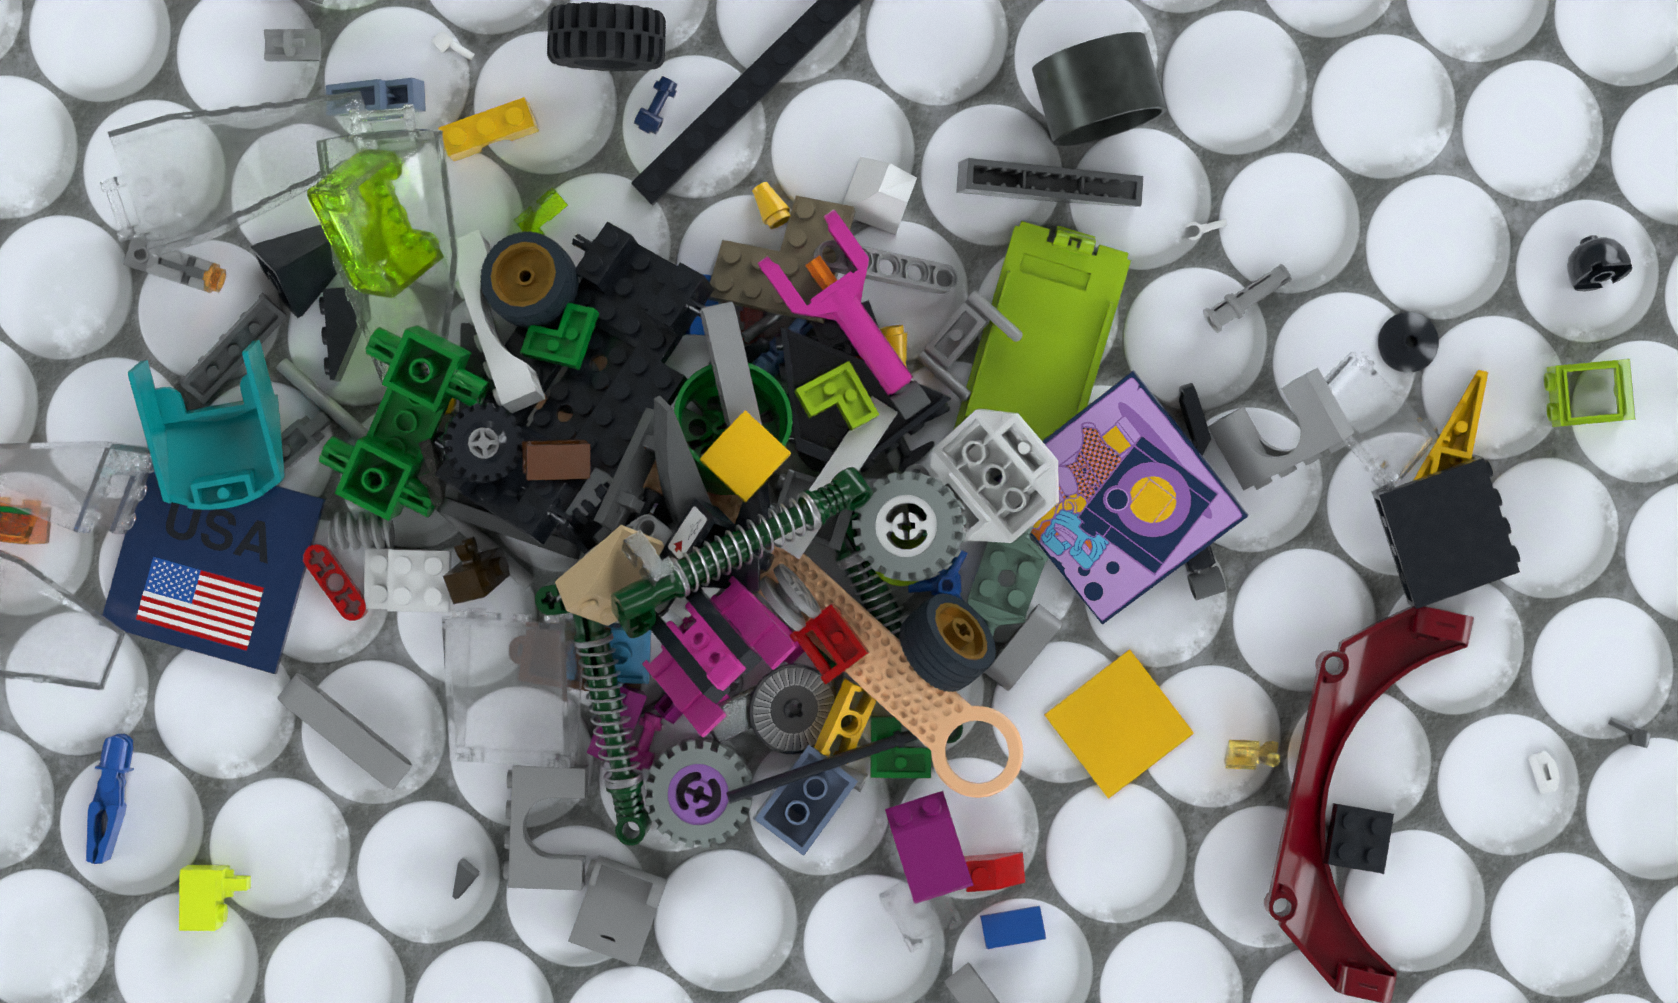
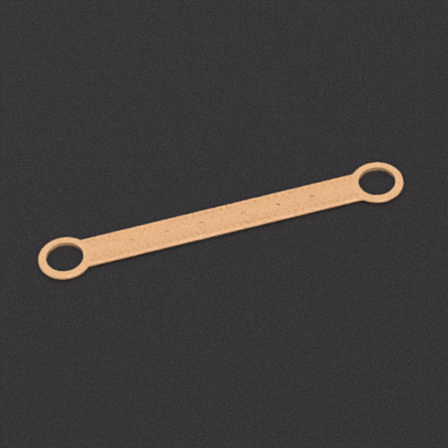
M599 356L593 360L599 371L603 370L607 365V358L604 356ZM545 393V399L538 402L535 407L537 410L542 408L547 400ZM563 411L558 413V419L561 422H566L573 416V413ZM655 460L643 488L649 487L663 494ZM707 492L711 504L718 507L735 524L743 500L738 495H717ZM774 545V550L771 553L774 555L773 563L767 572L760 574V580L768 576L778 584L774 568L782 563L804 583L817 601L821 611L834 603L869 651L867 655L844 672L931 750L933 766L940 779L953 791L968 797H988L1006 789L1017 777L1023 762V743L1015 725L997 710L984 706H971L956 691L947 692L931 686L914 671L909 661H907L900 640L805 553L798 559L784 549ZM761 589L760 591H757L763 598H765ZM801 611L806 623L811 618ZM809 631L807 635L811 641L837 664L814 631ZM969 721L987 722L995 726L1005 737L1009 750L1008 761L1004 770L994 779L981 783L970 782L959 777L951 769L946 757L947 740L953 730L963 723Z

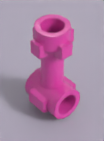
M645 712L644 717L640 718L639 725L643 726V731L638 747L631 746L629 749L638 751L636 756L630 758V762L637 761L640 763L639 767L635 768L637 770H650L653 764L655 753L650 752L649 749L655 731L660 732L662 730L663 723H661L662 716Z

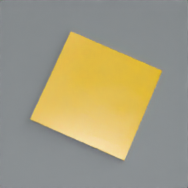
M1130 649L1044 714L1108 799L1194 734Z

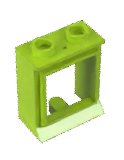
M1630 359L1547 367V373L1544 374V387L1546 391H1549L1550 403L1547 404L1546 413L1548 420L1552 421V427L1636 420ZM1613 368L1615 382L1613 391L1616 397L1617 414L1571 418L1567 372Z

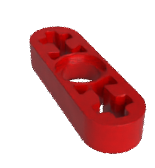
M322 544L309 546L303 554V562L344 619L349 621L362 619L368 612L364 596L327 546ZM314 550L317 553L324 552L325 556L322 558V561L326 567H330L331 564L335 566L334 569L325 572L322 577L319 572L324 571V568L319 563L313 564L311 562L314 558L312 553ZM332 574H339L344 579V586L339 591H333L328 586V579ZM349 588H351L353 593L347 596L352 602L359 601L361 604L358 607V615L355 612H347L346 609L349 607V603L345 598H342L340 602L337 599V596L345 594Z

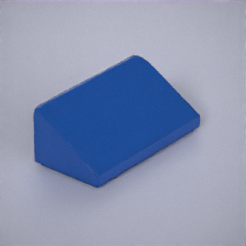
M1040 905L980 916L986 949L1046 939Z

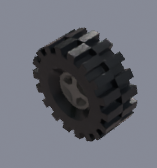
M479 403L466 407L451 417V420L444 427L445 432L441 436L440 443H443L441 454L446 457L447 461L445 464L448 468L451 467L454 470V475L465 478L464 481L469 483L485 484L507 476L511 470L515 469L518 465L516 463L517 460L522 457L523 452L520 449L524 438L520 439L519 433L522 430L520 425L516 426L513 422L516 419L512 414L508 416L505 413L506 410L502 407L495 408L493 404L486 403L480 405Z

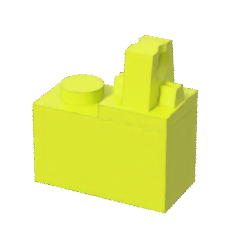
M187 865L180 869L179 931H216L221 928L223 922H226L228 917V906L224 904V899L233 897L234 891H247L250 889L251 876L234 875V869H230V865Z

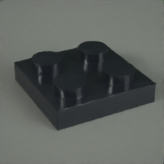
M1333 803L1323 863L1384 874L1394 814Z

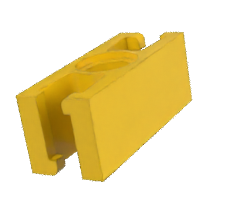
M844 678L814 748L821 754L829 757L831 753L829 749L838 734H841L843 738L838 751L835 750L833 755L856 748L876 700L862 687ZM855 691L864 692L856 708L852 709L850 704ZM846 715H852L850 725L841 728V720Z

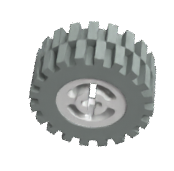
M904 471L901 474L895 472L889 474L888 478L884 480L878 479L873 483L874 487L871 489L873 491L872 498L864 506L854 511L858 513L857 520L852 522V529L857 530V536L853 537L855 545L860 546L862 552L859 554L863 560L869 561L871 563L870 567L876 572L883 573L885 577L901 581H922L925 578H933L939 575L938 572L943 569L947 570L952 565V559L958 557L961 549H959L962 541L965 542L966 533H963V526L967 525L966 517L962 516L961 509L963 507L961 502L956 500L954 497L955 493L949 487H946L942 484L943 482L933 477L910 471ZM905 504H916L927 515L926 520L923 521L919 515L909 513V521L915 523V529L910 530V539H919L925 530L928 533L924 542L913 549H902L891 539V533L894 532L898 538L908 540V532L902 530V524H907L908 521L907 514L900 513L894 518L892 523L890 522L893 512Z

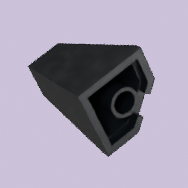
M327 223L259 242L251 246L261 270L280 293L278 296L284 305L297 318L305 314L323 292V289L329 285L350 259L345 249L348 246L346 238L340 230L335 232Z

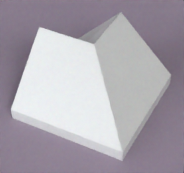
M860 157L843 205L855 208L854 220L896 235L917 177L890 163Z

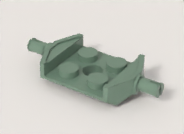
M1033 526L1012 543H987L967 598V603L984 619L992 637L996 627L999 625L1020 624L1026 621L1025 617L1045 562L1049 558L1030 539ZM1003 570L1014 572L1015 581L1012 585L1006 587L998 582V576Z

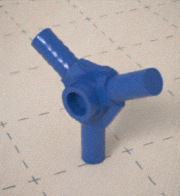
M961 549L959 556L952 559V565L947 570L943 569L938 572L939 575L908 585V593L931 591V594L934 596L944 593L963 600L960 595L962 592L961 575L958 572L968 552Z

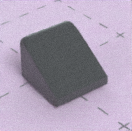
M464 858L457 865L452 895L454 899H459L480 874V871Z

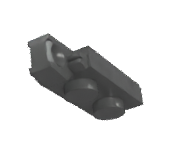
M320 412L312 420L308 416L297 419L281 433L284 473L320 443L319 441L325 437L321 431L333 422L325 412Z

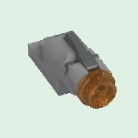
M132 236L123 263L125 266L207 293H212L213 291L219 293L226 280V270L220 268V264Z

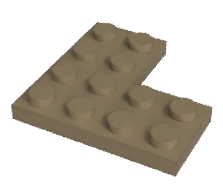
M796 196L780 251L722 240L710 280L714 291L708 300L721 303L733 302L736 306L824 323L825 318L791 313L759 267L758 262L768 256L772 262L778 264L806 305H809L811 303L810 299L822 292V290L805 265L814 259V251L820 244L827 240H834L828 231V224L823 216L834 209L850 230L856 212L853 206ZM825 247L822 251L823 259L828 263H834L836 260L835 251ZM832 272L837 279L838 273Z

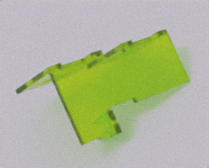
M553 187L536 200V203H539L541 207L535 213L532 210L533 207L529 206L514 219L522 231L537 232L544 235L545 233L540 227L547 221L552 220L568 206Z

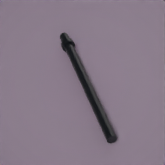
M897 730L893 732L892 736L728 791L726 795L729 804L895 747L898 749L904 748L906 743L918 740V738L909 730L903 732Z

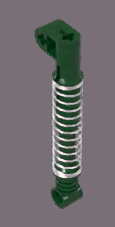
M848 467L835 475L831 483L824 485V487L814 491L805 490L798 493L797 502L793 498H789V509L782 503H779L778 509L780 513L776 515L772 509L768 508V520H765L761 514H758L757 520L759 524L755 526L751 520L747 519L748 530L744 531L740 525H736V530L733 532L726 530L724 537L715 536L714 542L710 544L704 541V547L700 549L693 546L692 553L687 555V553L682 552V558L678 560L671 558L662 563L661 569L611 594L612 612L629 638L642 636L655 624V607L675 597L679 599L686 597L690 594V591L697 592L700 584L708 586L710 579L719 580L721 573L729 575L731 568L740 569L743 562L751 564L753 556L758 559L762 558L764 551L772 553L774 545L781 548L784 546L785 540L793 542L795 535L804 537L806 529L814 531L825 524L826 519L842 512L843 509L854 511L861 508L872 498L873 491L855 467ZM803 526L802 534H799L795 531L796 529ZM793 532L792 539L786 538L785 535ZM782 537L781 545H778L774 542L775 540ZM769 543L772 544L771 550H767L763 546ZM761 548L760 556L753 553V551Z
M558 578L549 580L536 593L535 604L540 612L545 615L554 616L570 613L566 611L562 598L558 601L556 599L560 595L555 583ZM572 613L576 629L573 637L574 646L577 647L576 653L582 657L578 664L584 667L581 676L587 680L583 687L589 690L586 699L592 703L588 710L595 714L591 718V722L598 725L593 730V733L599 736L596 745L602 748L598 756L605 759L601 763V768L607 771L603 775L606 791L613 798V805H615L614 810L617 819L615 834L621 843L634 846L644 839L651 828L652 821L642 800L643 774L632 770L639 767L640 763L637 761L630 762V758L636 756L638 751H628L627 746L634 744L636 740L625 739V735L631 733L633 729L623 728L622 723L628 722L631 717H621L620 712L626 710L628 706L623 705L622 699L626 695L621 693L620 687L624 683L618 682L617 676L621 672L615 668V664L619 660L614 659L612 654L616 650L610 644V641L614 638L613 633L607 625ZM599 715L601 723L595 722L594 718ZM602 726L603 734L596 733V730ZM604 738L606 746L600 745L599 741ZM606 749L608 757H604L601 755V753ZM609 761L611 769L605 768L604 763ZM612 772V775L606 778V775ZM628 822L636 823L639 830L631 829Z

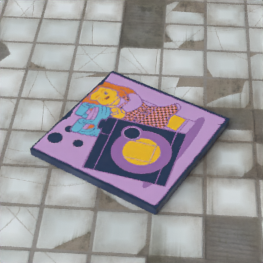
M1134 370L1042 440L1058 460L1059 503L1034 524L1030 535L1102 625L1249 515ZM1002 472L993 478L996 482L1001 483L1003 478Z

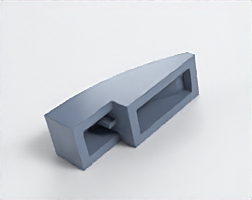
M404 78L387 81L374 79L326 85L327 116L389 115L426 111L424 81L419 79Z

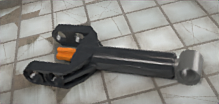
M1189 383L1179 387V404L1191 442L1203 456L1211 441V436L1193 383ZM1211 545L1185 563L1187 572H1194L1187 575L1191 593L1196 601L1226 591L1219 567H1211L1216 563Z

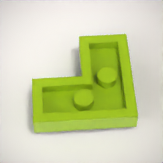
M850 361L794 391L809 418L836 405L850 431L880 415Z

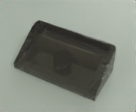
M755 686L718 704L727 716L710 731V734L717 743L721 744L752 728L749 720V701Z

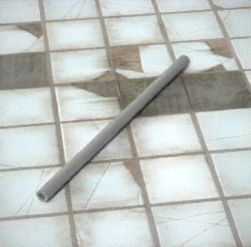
M287 358L278 364L276 370L354 439L358 440L367 435L368 430ZM419 475L417 476L418 479H420V480L426 482V481H425L423 478H421ZM438 512L466 538L474 536L477 546L481 551L499 548L475 524ZM501 548L502 554L509 564L510 577L526 590L536 578Z

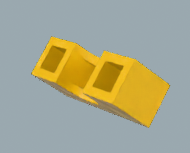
M525 97L438 127L447 155L453 161L483 152L482 148L489 144L502 140L514 141L539 132L530 103Z

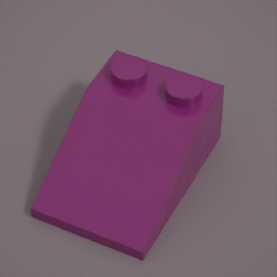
M943 791L885 809L914 904L973 886Z

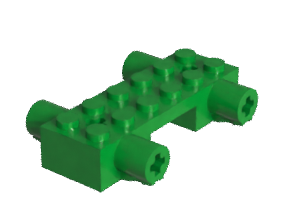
M419 325L406 328L402 338L382 327H378L370 336L365 352L367 355L389 365V368L382 382V385L386 386L387 389L366 436L357 440L355 446L335 436L330 437L323 446V450L318 458L319 463L343 474L334 494L379 517L390 521L401 515L405 506L429 518L440 501L442 491L418 479L417 476L449 403L454 398L468 406L479 403L481 405L489 390L490 382L465 370L472 352Z

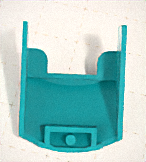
M260 340L252 341L242 351L247 374L240 382L242 401L186 410L184 400L179 391L172 387L155 388L148 360L140 361L128 371V378L164 502H174L186 505L190 509L200 510L230 508L261 497L278 485L285 477L278 394L274 395Z

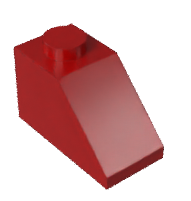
M1023 852L964 856L973 886L965 888L966 892L999 890L1025 883Z

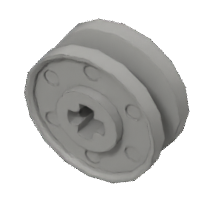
M781 563L774 568V574L779 583L777 584L773 579L765 576L760 580V589L769 604L785 623L792 629L800 631L806 626L801 611L814 619L821 614V609L804 583L793 571Z

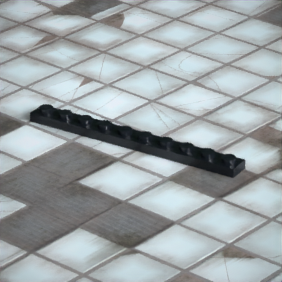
M817 0L648 165L631 184L653 206L863 0Z

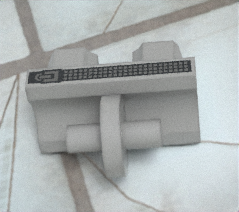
M264 29L265 61H321V31L319 29Z

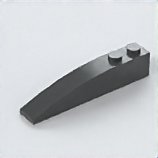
M967 158L958 162L956 193L1050 202L1141 207L1144 176Z
M661 396L654 398L655 457L661 490L667 511L672 520L669 528L673 534L695 498L711 504V501L673 408Z

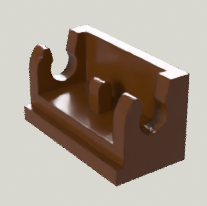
M522 441L523 474L526 473L527 480L590 479V444L587 441Z

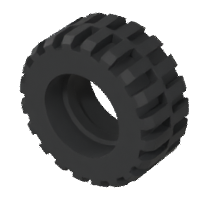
M581 2L567 3L566 5L560 4L552 7L548 13L547 56L553 64L584 70L623 72L655 70L660 68L665 61L666 19L659 10L619 3Z

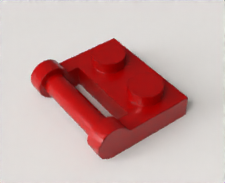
M834 603L823 609L816 618H811L807 621L806 626L800 631L795 630L789 635L794 643L796 641L799 643L822 675L820 678L825 685L869 653ZM809 631H814L837 662L835 667L831 668L808 637L807 633Z

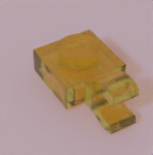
M1229 740L1224 758L1225 769L1256 770L1257 764L1278 766L1280 755L1270 753H1277L1279 744L1275 741H1267L1260 746L1259 741Z

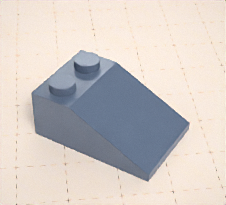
M808 745L789 771L825 759L826 757ZM836 767L775 788L753 819L804 856L858 781L840 767Z

